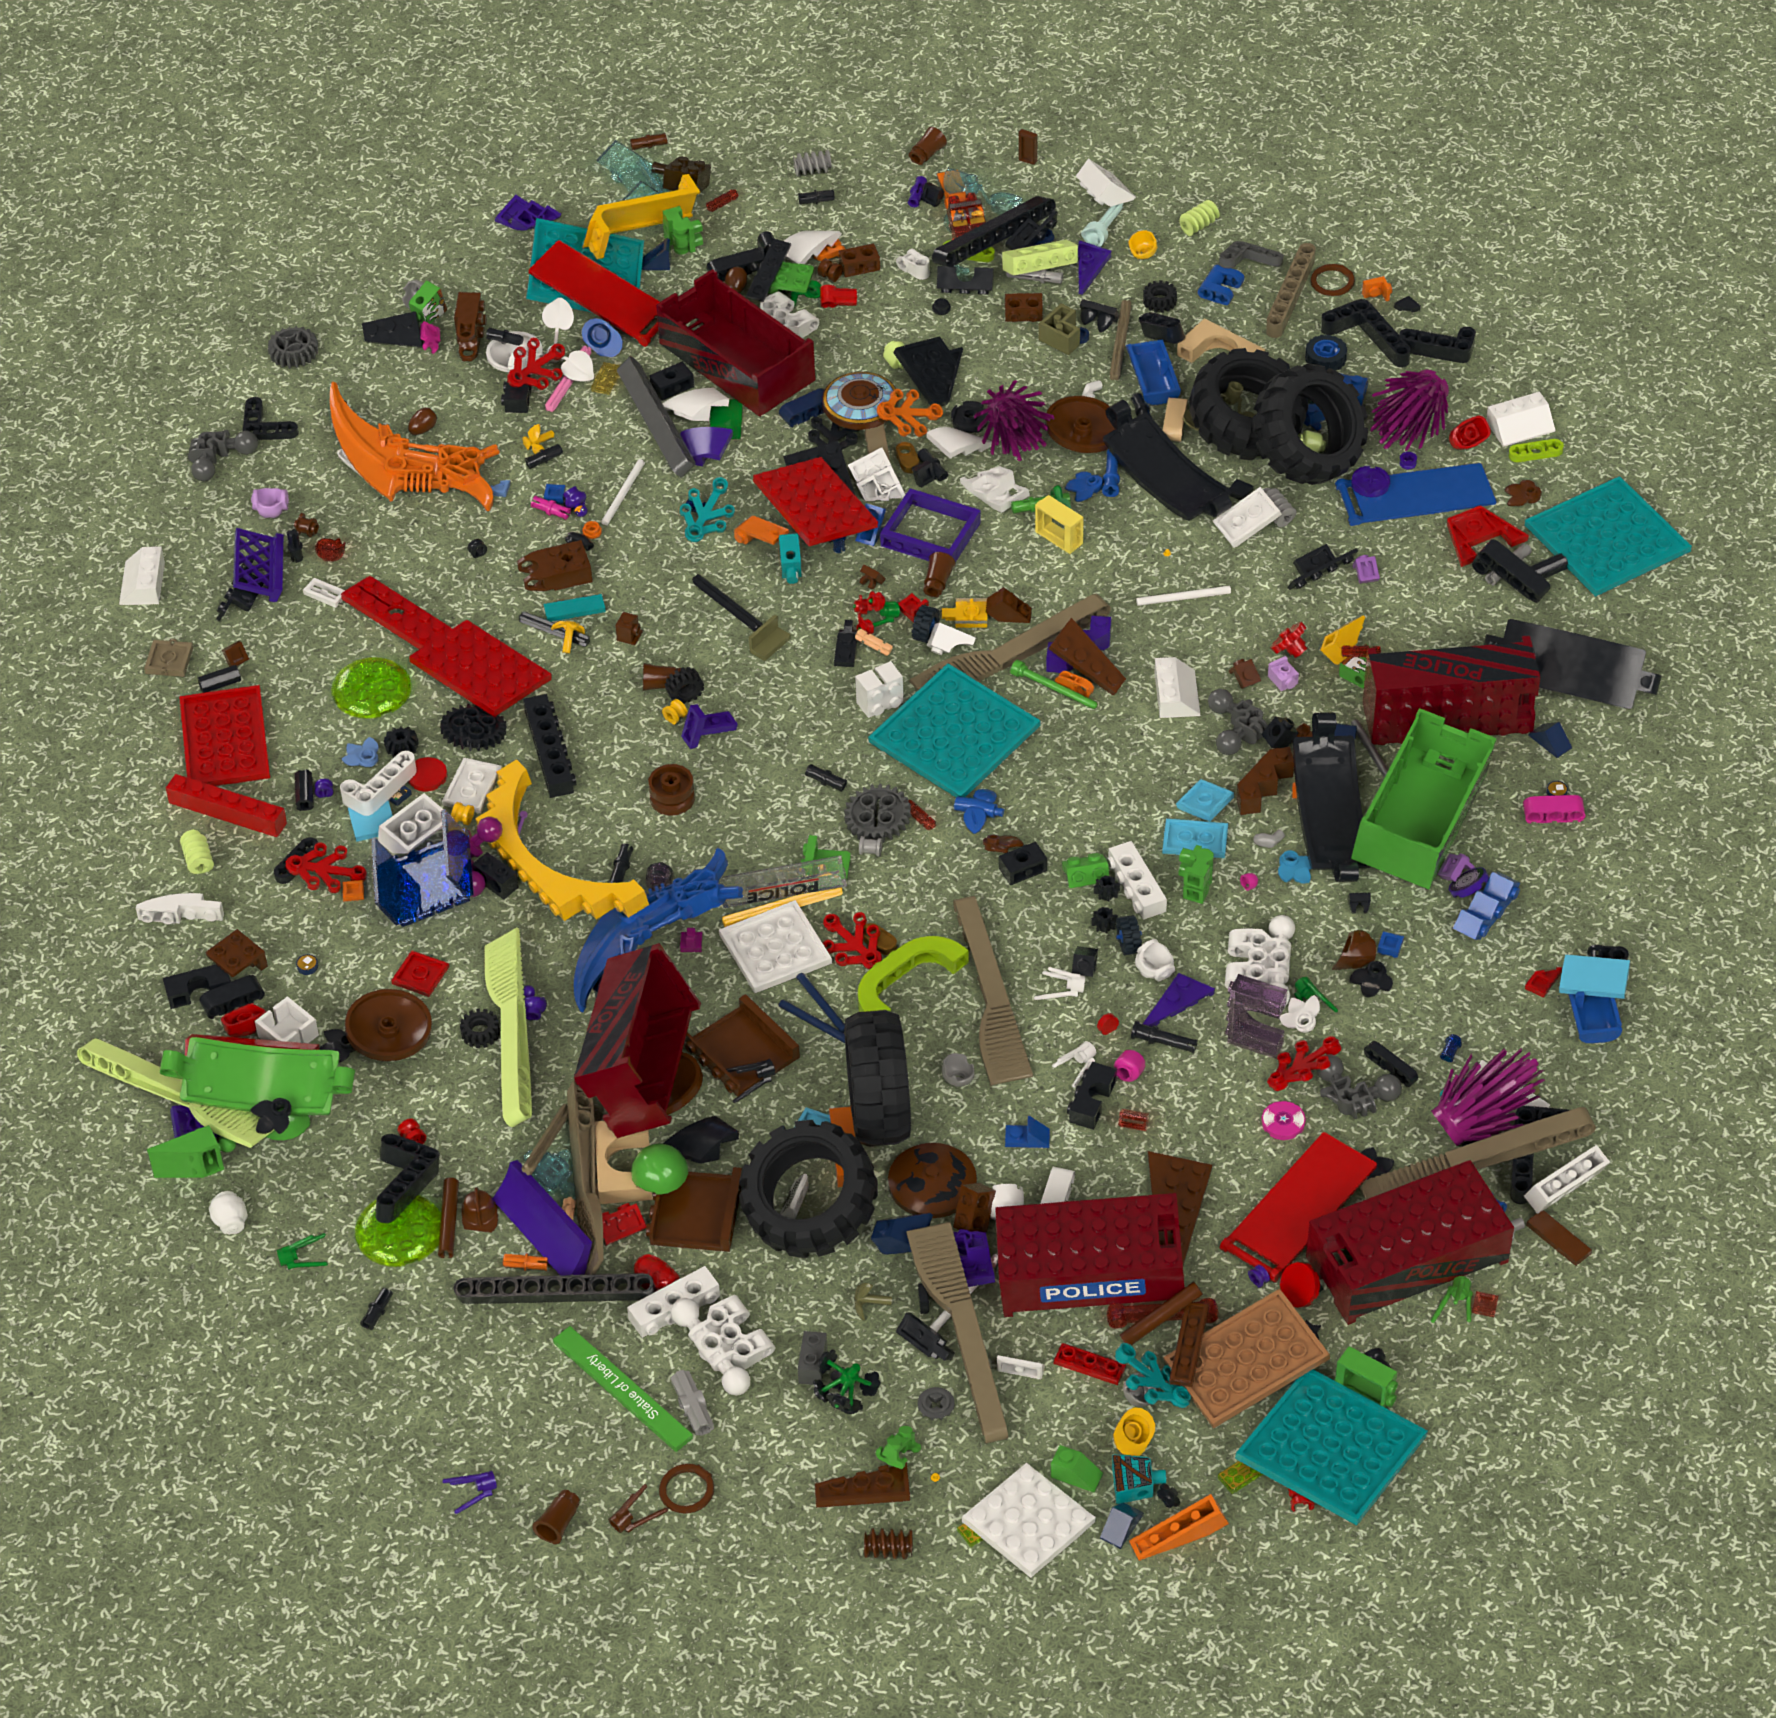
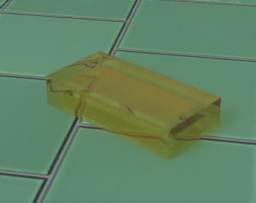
M603 362L591 386V391L609 395L619 376L617 368L620 365Z

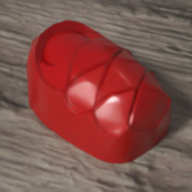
M1475 416L1454 427L1449 433L1448 439L1451 446L1457 450L1469 449L1485 441L1490 436L1491 429L1483 416Z
M251 1003L227 1013L221 1018V1022L228 1036L244 1037L257 1031L255 1020L267 1011Z
M644 1254L634 1264V1274L644 1273L650 1275L657 1291L680 1279L674 1269L654 1255ZM644 1283L641 1287L647 1290L650 1284Z

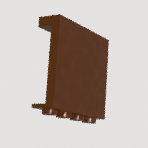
M746 994L739 998L740 1007L693 1037L687 1032L684 1043L688 1053H694L699 1063L703 1067L707 1066L711 1070L713 1077L716 1080L720 1079L724 1083L726 1090L729 1093L733 1092L737 1097L761 1081L762 1077L757 1078L755 1070L737 1073L736 1071L728 1072L727 1068L771 1059L777 1073L800 1058L799 1045Z
M733 1167L732 1175L688 1172L685 1182L678 1189L662 1195L653 1193L655 1205H651L649 1215L652 1220L651 1223H647L646 1237H650V1245L730 1252L740 1200L739 1195L742 1189L739 1184L742 1168Z

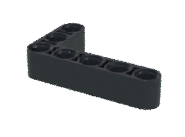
M1358 299L1322 314L1321 332L1323 334L1334 335L1359 325L1396 367L1403 368L1409 365L1410 346L1368 300Z
M1521 1106L1516 1110V1115L1519 1118L1515 1120L1514 1125L1521 1123L1526 1125L1569 1110ZM1534 1153L1512 1159L1510 1198L1516 1204L1528 1202L1524 1195L1532 1188Z
M395 1134L382 1136L380 1159L403 1170L378 1195L376 1199L377 1221L381 1223L393 1222L435 1178L439 1172L440 1153L438 1150Z

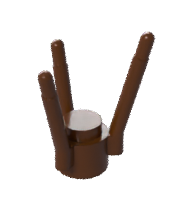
M646 1484L635 1494L633 1493L622 1507L608 1519L611 1526L619 1533H622L624 1530L630 1533L634 1528L668 1511V1508H663L631 1523L633 1516L628 1509L647 1488Z

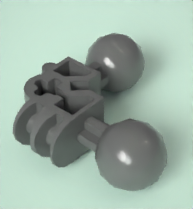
M229 430L201 433L198 438H194L190 442L188 459L193 463L191 466L193 477L203 482L210 480L215 474L216 454L226 457L228 456L229 449H236L239 453L245 455L252 454L258 447L256 435L249 431H242L235 438H229Z
M1220 688L1211 692L1208 697V705L1214 713L1223 714L1228 712L1232 714L1230 723L1234 725L1233 730H1225L1219 733L1216 739V746L1222 754L1233 755L1239 751L1242 745L1241 739L1249 744H1255L1257 740L1263 737L1261 734L1268 725L1263 719L1262 710L1253 706L1252 700H1241L1238 704H1235L1232 694L1228 690Z
M1332 1054L1325 1055L1328 1056L1331 1062L1329 1068L1324 1070L1316 1069L1318 1076L1322 1080L1331 1083V1086L1320 1090V1096L1333 1100L1338 1106L1340 1113L1352 1115L1354 1119H1357V1113H1360L1363 1117L1367 1116L1368 1109L1372 1113H1376L1374 1099L1379 1098L1384 1101H1393L1399 1097L1402 1091L1400 1080L1391 1074H1384L1378 1077L1375 1085L1368 1088L1366 1083L1362 1081L1357 1083L1355 1089H1352L1349 1076H1341L1344 1070L1342 1060Z

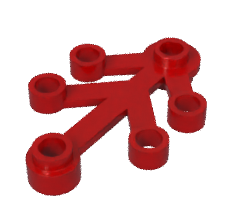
M531 338L527 342L528 358L527 367L522 369V358L526 355V350L523 347H517L513 352L515 357L514 369L507 375L509 385L521 387L523 384L544 390L549 385V381L545 377L558 381L563 375L559 368L549 370L541 368V366L552 359L560 360L565 355L564 346L558 343L554 344L547 354L535 361L536 349L540 346V342L537 338ZM532 373L544 377L537 380L527 376Z
M321 842L315 844L314 850L303 856L293 855L286 860V869L289 873L300 875L310 890H317L320 886V880L316 876H311L308 871H314L327 885L328 891L331 893H338L341 884L339 880L332 879L329 874L349 876L351 881H365L367 878V871L361 865H356L353 868L331 865L347 857V848L342 845L337 846L333 854L317 863L310 861L316 857H323L327 853V846Z
M858 912L853 916L856 924L855 937L841 925V921L836 914L826 915L823 920L826 930L837 932L847 942L834 943L832 940H825L823 942L825 948L828 945H832L831 948L826 949L829 954L840 952L835 956V961L839 966L863 964L865 968L871 969L875 963L882 961V955L877 950L878 937L881 933L877 925L868 926L866 930L870 938L868 949L863 945L864 927L867 923L864 913ZM857 951L860 955L847 956L844 952Z
M1333 1036L1325 1038L1322 1047L1305 1057L1309 1051L1307 1041L1301 1040L1295 1044L1297 1053L1292 1067L1287 1069V1066L1292 1062L1290 1054L1288 1052L1280 1053L1277 1056L1279 1062L1278 1069L1267 1080L1269 1087L1274 1091H1281L1288 1086L1289 1082H1305L1312 1079L1313 1073L1311 1070L1329 1068L1331 1062L1328 1056L1324 1054H1338L1342 1049L1339 1040Z

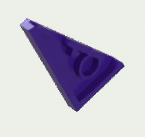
M1083 241L1078 242L1079 294L1083 295L1111 258V250Z
M1178 973L1143 1024L1151 1027L1158 1025L1161 1020L1168 1016L1173 1017L1186 1010L1187 1007L1194 1006L1202 998L1214 995L1215 988Z

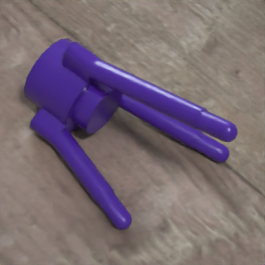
M493 1471L442 1480L443 1483H450V1485L475 1482L477 1491L483 1492L454 1511L455 1514L469 1508L485 1497L492 1496V1490L497 1488Z

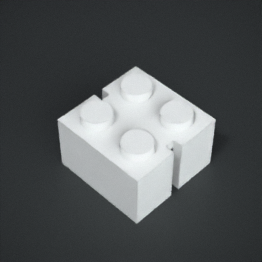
M891 661L875 668L876 673L885 684L881 683L872 670L855 676L856 703L868 718L882 714L884 709L897 708L904 703L903 676Z
M288 996L273 1007L277 1025L274 1023L273 1013L270 1010L255 1020L257 1034L261 1040L309 1043L319 1036L316 1019Z

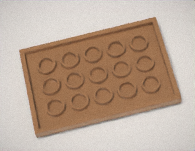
M1278 1289L1204 1333L1193 1387H1183L1188 1390L1191 1399L1214 1429L1328 1361L1330 1354L1283 1292ZM1175 1351L1163 1357L1166 1365H1169L1171 1370Z

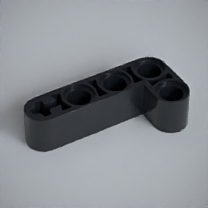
M764 231L757 238L758 248L711 260L707 264L706 269L707 271L715 270L718 274V279L722 282L725 281L727 272L733 267L743 268L747 275L753 274L752 272H758L760 264L775 238L771 232Z
M1462 327L1457 337L1414 329H1403L1399 335L1410 346V354L1457 363H1467L1474 349L1476 331L1472 327Z
M1490 540L1472 563V567L1477 573L1485 575L1491 569L1523 596L1535 603H1538L1550 590V584L1544 577L1497 540Z

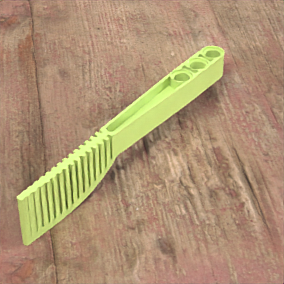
M517 927L485 945L486 987L491 999L501 1008L502 1113L504 1121L510 1127H515L532 1116L525 1000H523L525 996L523 995L524 990H522L524 989L522 985L524 982L522 980L523 971H521L520 930Z
M92 1039L77 1051V1056L84 1065L188 1107L200 1124L204 1127L209 1125L212 1132L251 1148L274 1131L273 1129L266 1134L257 1133L256 1126L260 1117L249 1111L225 1109L182 1101L180 1099L182 1079L161 1075L159 1066L102 1040Z

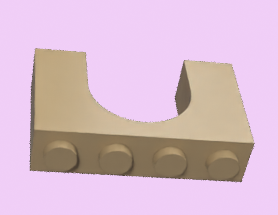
M1205 318L1185 335L1183 341L1177 344V356L1191 363L1204 352L1213 348H1223L1229 351L1239 348H1246L1247 352H1255L1256 349L1265 351L1264 348Z
M595 1121V1161H597L595 1179H598V1183H595V1193L599 1197L600 1204L653 1200L652 1192L636 1187L632 1181L631 1172L615 1170L608 1164L610 1157L620 1150L649 1146V1130L617 1138L609 1130L605 1121Z

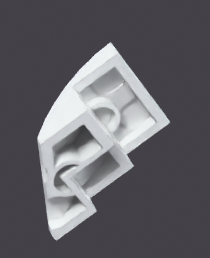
M801 231L793 234L784 240L791 243L786 258L793 263L805 264L812 255L817 257L826 245L832 247L842 233L840 231Z
M701 388L676 395L662 404L666 410H674L675 415L686 419L709 421L711 406H728L729 398L715 388Z
M940 427L927 432V438L950 459L960 453L967 456L976 450L982 452L990 448L992 444L990 440L983 444V438L951 427Z
M883 447L848 464L865 501H889L890 498L903 499L906 495Z
M1001 466L978 472L977 477L970 479L960 478L961 484L969 492L1001 513L1011 507V501H1020L1030 496L1027 488L1015 484L1013 471ZM1014 488L1018 493L1011 496L1009 490Z

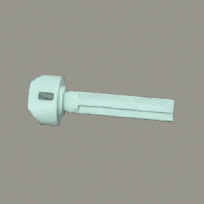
M1123 203L1110 207L1098 222L1093 221L1086 225L1081 232L1086 243L1098 247L1104 244L1108 238L1107 228L1123 209Z

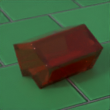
M1122 1109L1118 1125L1119 1127L1146 1131L1149 1113ZM1124 1119H1130V1120H1135V1121H1141V1122H1144V1123H1143V1124H1137V1123H1132V1122H1126V1121H1124Z

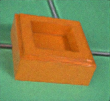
M364 881L343 882V901L364 900Z

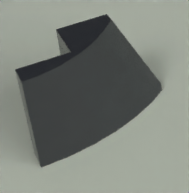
M711 1116L684 1127L663 1144L670 1145L679 1150L685 1159L702 1164L719 1160L720 1144L739 1140V1131L717 1116Z

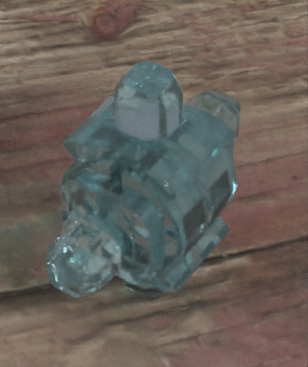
M562 1149L557 1154L546 1152L532 1173L534 1179L551 1196L558 1190L567 1198L575 1193V1186L571 1182H567V1179L572 1174V1171L568 1170L570 1166L567 1162L571 1158V1153L567 1149ZM528 1150L523 1156L525 1162L533 1150Z

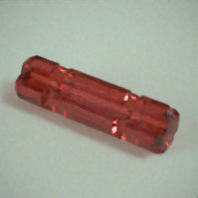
M731 189L726 194L724 193L713 199V201L706 203L707 210L713 212L718 207L721 208L730 203L731 200L737 199L739 197L737 191Z
M1343 645L1341 647L1342 657H1350V655H1353V657H1367V648L1370 647ZM1372 646V648H1376L1377 654L1381 653L1380 646Z
M908 800L911 807V816L921 825L924 824L923 827L930 831L935 828L936 821L929 817L913 800Z

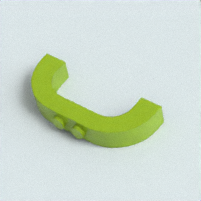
M925 936L905 943L897 950L890 952L885 959L875 963L862 977L858 986L859 1012L877 1010L891 1012V1008L878 998L883 990L922 963H936L945 967L952 974H955L969 963V951L958 942L940 936Z

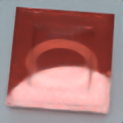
M1476 1291L1472 1313L1494 1317L1499 1296Z

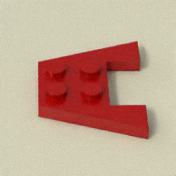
M1481 505L1447 518V527L1461 567L1473 563L1477 554L1471 548L1472 546L1501 535L1511 547L1528 541V534Z

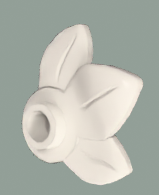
M1313 995L1306 1003L1299 999L1291 998L1288 1006L1289 1013L1279 1016L1280 1021L1287 1028H1296L1303 1033L1311 1031L1316 1025L1315 1017L1320 1011L1318 998Z

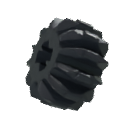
M400 726L398 729L393 727L392 731H387L384 738L386 752L388 755L391 754L393 758L402 751L416 753L419 745L415 730H411L409 726L406 728Z

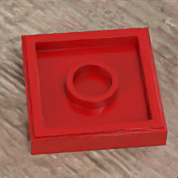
M411 950L392 978L391 983L430 997L448 970L449 963Z

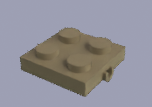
M171 638L169 641L153 640L144 668L145 674L185 677L193 651L192 642H178L174 638Z

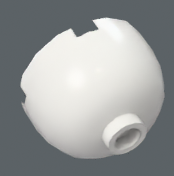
M1016 1184L992 1186L996 1193L992 1202L991 1219L996 1220L995 1207L1024 1205L1023 1187L1017 1189Z

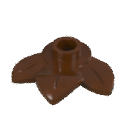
M1522 480L1520 484H1510L1504 489L1507 494L1512 496L1507 502L1508 506H1522L1527 502L1531 504L1536 503L1540 500L1542 494L1541 489L1535 486V483L1531 480Z
M988 835L987 838L983 839L985 850L991 852L1007 853L1010 847L1024 846L1020 839L1011 835Z

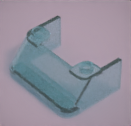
M617 140L597 159L598 163L610 170L612 173L611 177L615 182H621L627 188L629 193L621 201L669 192L667 189H663V181L657 173H652L651 170L655 169L652 168V164Z

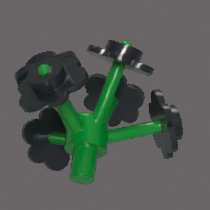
M832 1349L830 1352H825L819 1359V1372L824 1374L832 1367L836 1370L831 1372L830 1378L833 1382L828 1385H824L820 1379L813 1381L815 1395L818 1399H822L824 1403L829 1402L832 1407L846 1414L858 1413L859 1410L863 1409V1405L860 1400L853 1399L855 1382H860L859 1387L863 1390L862 1395L874 1396L881 1384L880 1380H878L879 1373L875 1371L866 1373L864 1379L860 1378L858 1372L861 1367L859 1364L854 1363L848 1368L840 1367L834 1363L837 1359L835 1350ZM831 1388L837 1389V1388H838V1391L840 1392V1394H838V1393H834V1394L829 1393V1389H831ZM849 1391L848 1398L844 1397L845 1393Z

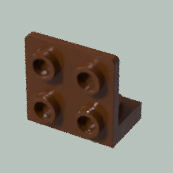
M238 929L206 951V956L231 977H235L248 966H256L261 971L268 967L265 951Z

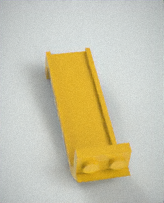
M686 174L682 175L679 188L676 191L598 205L589 222L583 248L589 247L596 259L604 258L610 234L663 224V211L680 206L682 209L683 218L693 217L692 209L697 194H700V190L690 175Z

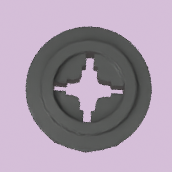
M940 1387L929 1388L923 1391L918 1398V1411L922 1413L923 1417L927 1416L932 1421L937 1418L942 1421L945 1416H950L951 1411L954 1409V1397L946 1389ZM932 1402H940V1408L937 1406L932 1408Z

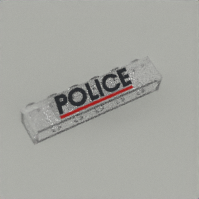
M840 855L723 876L719 879V884H723L725 887L739 886L743 888L742 898L726 899L722 904L723 908L846 887L847 879L843 859Z

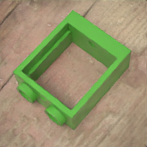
M1349 1346L1337 1361L1335 1381L1385 1408L1393 1406L1397 1397L1395 1395L1398 1382H1396L1397 1371Z

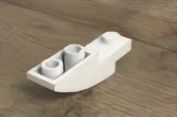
M198 893L166 895L136 905L138 920L146 923L154 921L165 924H179L181 917L189 920L196 918L206 919L207 921H222L224 917L222 902L206 901L203 894Z

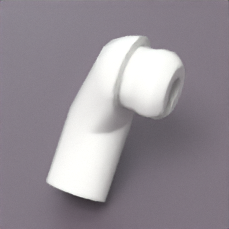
M1098 380L1086 384L1082 396L1095 398L1093 392L1102 389V382Z

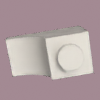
M936 623L927 646L932 648L931 652L942 655L943 653H949L952 647L959 644L972 646L976 638L942 623Z

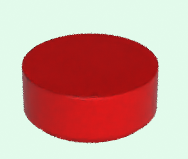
M1112 1013L1105 1014L1099 1019L1097 1029L1103 1035H1107L1117 1029L1119 1020Z

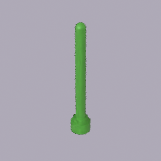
M1017 659L1012 664L1010 674L1016 677L1025 676L1087 707L1097 708L1098 704L1096 701L1029 670L1024 662Z

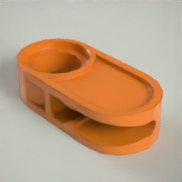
M1062 671L1055 679L1056 683L1087 698L1094 691V686L1089 680L1068 671Z

